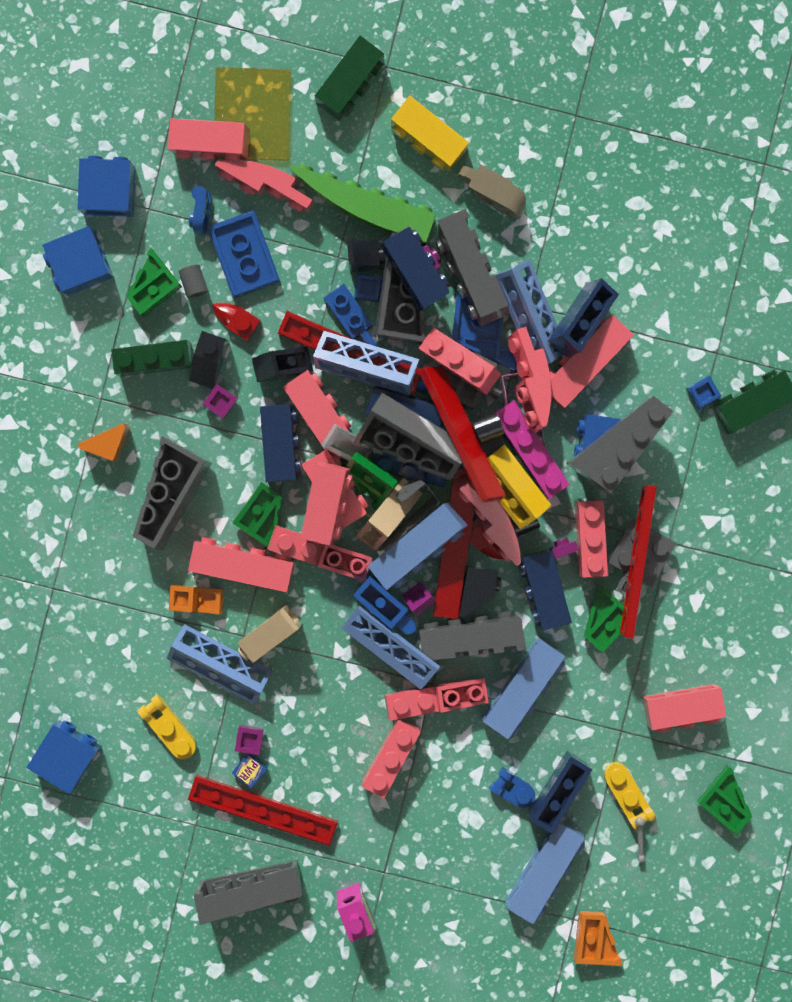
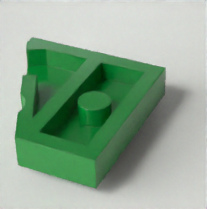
M152 248L147 253L148 258L143 268H140L136 275L135 283L131 285L126 294L127 299L142 317H145L182 288L181 284Z
M260 482L232 523L268 547L275 525H278L282 496L263 482Z
M599 584L596 589L584 637L603 653L620 635L624 605Z

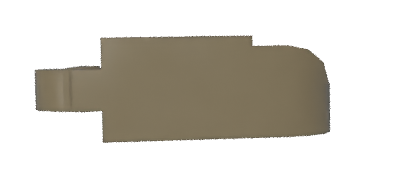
M481 164L477 171L467 166H462L457 176L468 184V187L474 192L475 198L511 218L519 220L526 209V197L520 188L512 184V181Z

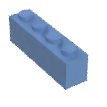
M450 502L444 503L372 562L368 568L386 590L393 586L395 589H398L408 581L405 576L412 571L416 574L426 566L424 561L427 558L439 556L446 550L443 545L449 540L452 543L456 542L465 534L462 530L468 525Z
M537 637L482 716L483 722L507 739L511 735L515 736L522 727L521 720L525 714L530 715L537 705L535 700L539 694L544 695L550 687V678L554 673L558 674L564 667L565 662L563 660L565 656Z
M561 820L553 834L548 831L546 832L505 900L508 910L534 924L537 918L540 919L543 916L547 907L545 905L549 897L555 896L559 889L558 882L563 875L566 876L569 873L575 854L578 855L585 845V841H583L585 837L580 830Z

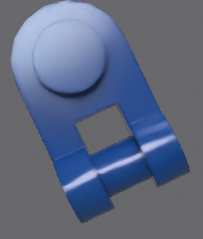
M196 186L192 190L195 208L194 213L191 212L189 217V227L193 228L194 233L206 234L212 196L204 187Z
M504 767L499 771L498 774L500 776L497 781L492 782L489 787L492 792L520 808L530 806L535 799L533 787ZM508 781L513 783L509 791L504 788Z

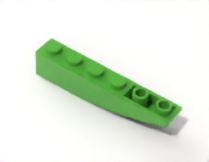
M299 164V167L292 165V176L336 210L357 222L388 235L398 233L410 226L412 231L415 229L422 239L421 246H426L436 217V213H433L431 208L424 205H418V207L409 205V201L401 197L391 199L384 196L385 193L377 189L371 188L370 191L362 189L361 185L354 181L347 180L344 183L337 180V176L327 172H323V175L315 173L313 168L304 164Z

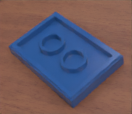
M255 210L207 227L234 299L281 282Z

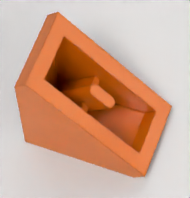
M122 423L77 445L81 450L118 462L130 427L128 424Z

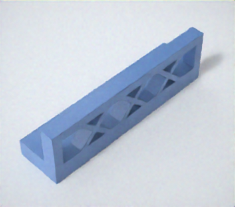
M530 259L496 274L495 276L509 305L508 310L516 329L527 328L534 351L543 348L548 364L561 357L563 354L559 351L554 353L551 344L548 342V339L557 327V323ZM522 269L525 270L527 275V282L524 281L520 270ZM532 293L537 299V305L532 301ZM542 317H544L546 320V328H544L542 325Z
M326 331L323 332L313 355L316 369L410 397L413 390V378L419 365V359ZM328 340L338 343L340 349L329 352L324 350V347ZM358 349L362 351L364 356L352 359L349 358L347 352ZM382 356L385 357L388 363L379 367L373 365L371 359ZM405 363L411 365L408 375L397 372L394 366Z
M361 605L352 612L341 628L419 689L426 685L440 667Z
M185 624L173 642L167 659L254 705L273 671L256 661L254 663L250 659L246 661L239 652ZM186 634L194 638L197 645L188 646L182 643L181 640ZM213 648L217 650L219 656L211 658L206 655L204 649ZM234 659L238 661L241 668H230L227 660ZM257 671L265 676L261 683L251 679L249 672Z

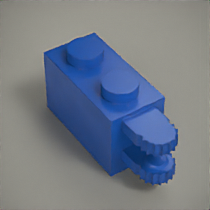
M370 575L353 596L390 629L397 626L406 634L415 633L416 622L406 613L408 608Z

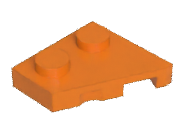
M579 911L573 958L576 964L622 966V960L615 947L614 937L609 930L610 926L607 917L603 912Z

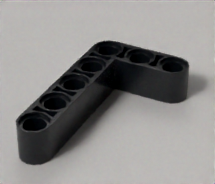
M496 412L471 423L487 457L505 445L501 436L505 434V431ZM508 514L516 537L540 528L539 521L536 519L520 529Z

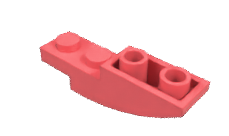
M219 160L215 164L219 171L218 175L229 183L234 180L241 185V190L251 196L255 193L261 197L264 190L268 189L267 193L277 200H280V198L285 199L289 202L288 206L299 213L303 210L309 214L313 207L312 199L295 190L297 185L296 178L281 170L245 160Z
M524 327L517 329L508 337V345L517 362V372L523 379L516 386V396L525 412V422L533 434L547 426L551 406V381L544 349L534 351L527 328Z
M464 475L457 481L460 489L458 494L467 504L471 501L476 507L474 511L483 520L482 525L485 532L482 534L491 545L496 543L500 547L498 551L507 562L512 560L518 566L521 563L519 544L506 510L499 501L482 503L473 483Z
M275 525L268 546L270 551L364 582L369 570L368 566L372 561V557L335 544L326 545L301 539L300 532Z
M485 678L426 685L422 689L414 687L406 689V691L384 695L387 716L390 721L489 703Z

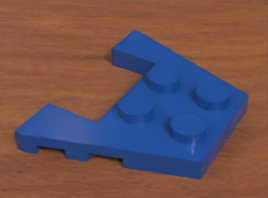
M527 276L523 277L524 281L527 282ZM457 291L452 340L474 353L476 352L517 372V362L514 354L511 353L509 348L500 347L503 317L480 327L477 320L473 321L469 315L467 306L470 305L467 299H462Z

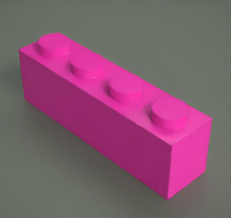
M512 401L496 413L505 431V434H503L505 439L546 499L551 498L570 484L537 434H532L530 427L525 422L524 414L516 402Z

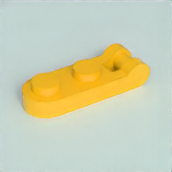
M159 694L155 695L151 699V703L147 706L143 705L137 710L139 715L150 725L176 758L187 759L191 757L197 747L195 738ZM160 710L163 715L157 719L153 713Z
M613 762L606 766L604 779L635 832L638 830V826L635 824L636 818L642 817L645 823L647 821L651 823L656 820L655 814L629 770L619 762ZM641 807L643 812L635 817L632 811Z

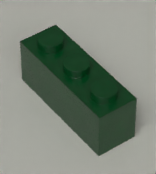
M360 35L315 94L316 104L339 121L343 116L348 117L355 107L354 101L357 97H363L370 87L369 81L372 77H378L385 67L384 53Z
M188 340L111 349L114 374L120 377L192 368V345Z
M773 369L761 376L763 379L761 382L754 384L752 381L739 388L741 393L733 397L730 393L718 400L719 405L714 407L713 410L727 434L735 433L792 401V382L785 370L776 372Z

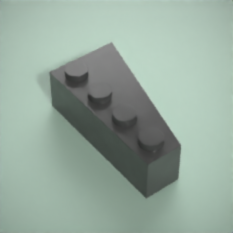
M465 208L438 220V241L436 246L440 255H445L448 263H446L448 272L451 277H456L459 283L457 289L461 298H466L470 305L467 306L471 319L473 321L477 320L481 327L508 315L509 305L495 274L489 275L491 266L486 253L480 254L479 252L481 249L478 241L479 237L475 229L470 230L468 227V218L470 216Z
M385 257L374 337L422 345L427 337L424 310L420 311L391 263Z
M383 393L370 411L352 443L360 447L362 444L373 448V452L381 455L383 452L397 457V461L405 464L407 462L415 463L419 466V469L448 480L452 479L462 463L448 432Z
M648 397L566 464L606 494H612L674 411L656 397Z
M164 436L160 440L159 453L153 464L154 470L151 480L147 485L144 505L141 506L133 534L134 538L157 550L164 549L212 464Z
M512 611L497 613L498 617L488 619V615L474 616L473 621L463 622L462 618L448 620V625L438 626V622L423 624L424 628L419 629L422 653L431 660L456 658L459 653H463L464 656L480 655L483 653V650L487 649L488 652L502 653L508 650L510 646H516L517 651L526 650L522 619L518 615H513Z
M298 860L200 880L193 896L199 924L202 925L259 908L270 907L280 902H294L299 897H302L304 888Z

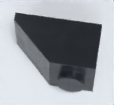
M347 239L350 273L380 270V263H384V252L381 248H378V241Z
M201 331L193 356L190 382L211 389L215 387L229 345L227 339Z
M308 347L269 351L251 358L257 383L299 375L307 370L309 372L313 371Z
M467 565L459 616H467L493 598L495 591L499 592L501 577H498L496 570Z

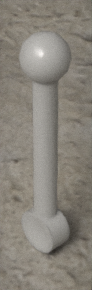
M638 817L635 819V824L638 826L639 863H645L643 854V826L645 820L642 817Z

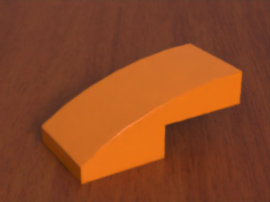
M170 585L169 610L223 614L225 589Z

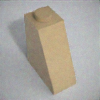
M404 478L356 535L374 551L390 536L423 494L417 490L409 499L401 502L396 497V494L409 482Z
M286 604L237 643L240 646L238 651L246 661L250 659L254 663L298 630L302 622Z

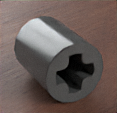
M191 265L178 271L187 298L199 297L209 292L200 265Z

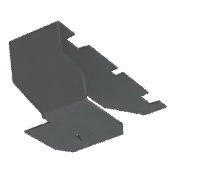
M411 479L398 491L396 497L403 502L409 499L423 485L433 497L384 541L377 552L380 556L388 546L396 543L407 533L406 531L409 528L411 529L425 517L424 514L428 510L435 508L440 503L422 480L418 479L415 482Z

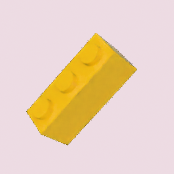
M410 95L391 118L393 133L401 139L407 138L413 143L411 146L421 155L427 154L432 158V164L440 170L446 169L450 172L468 149L469 142Z
M505 445L487 457L506 495L499 502L520 529L536 520L551 506Z

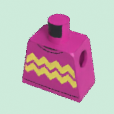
M360 882L338 890L336 892L337 909L350 942L375 933L377 925ZM354 898L353 901L346 903V900Z

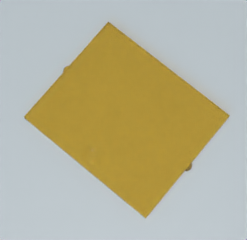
M216 67L214 121L245 123L250 129L248 159L250 161H289L291 69Z

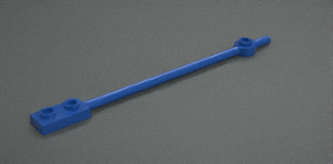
M345 284L324 297L325 302L351 339L359 336L364 343L379 347L367 331L373 324Z

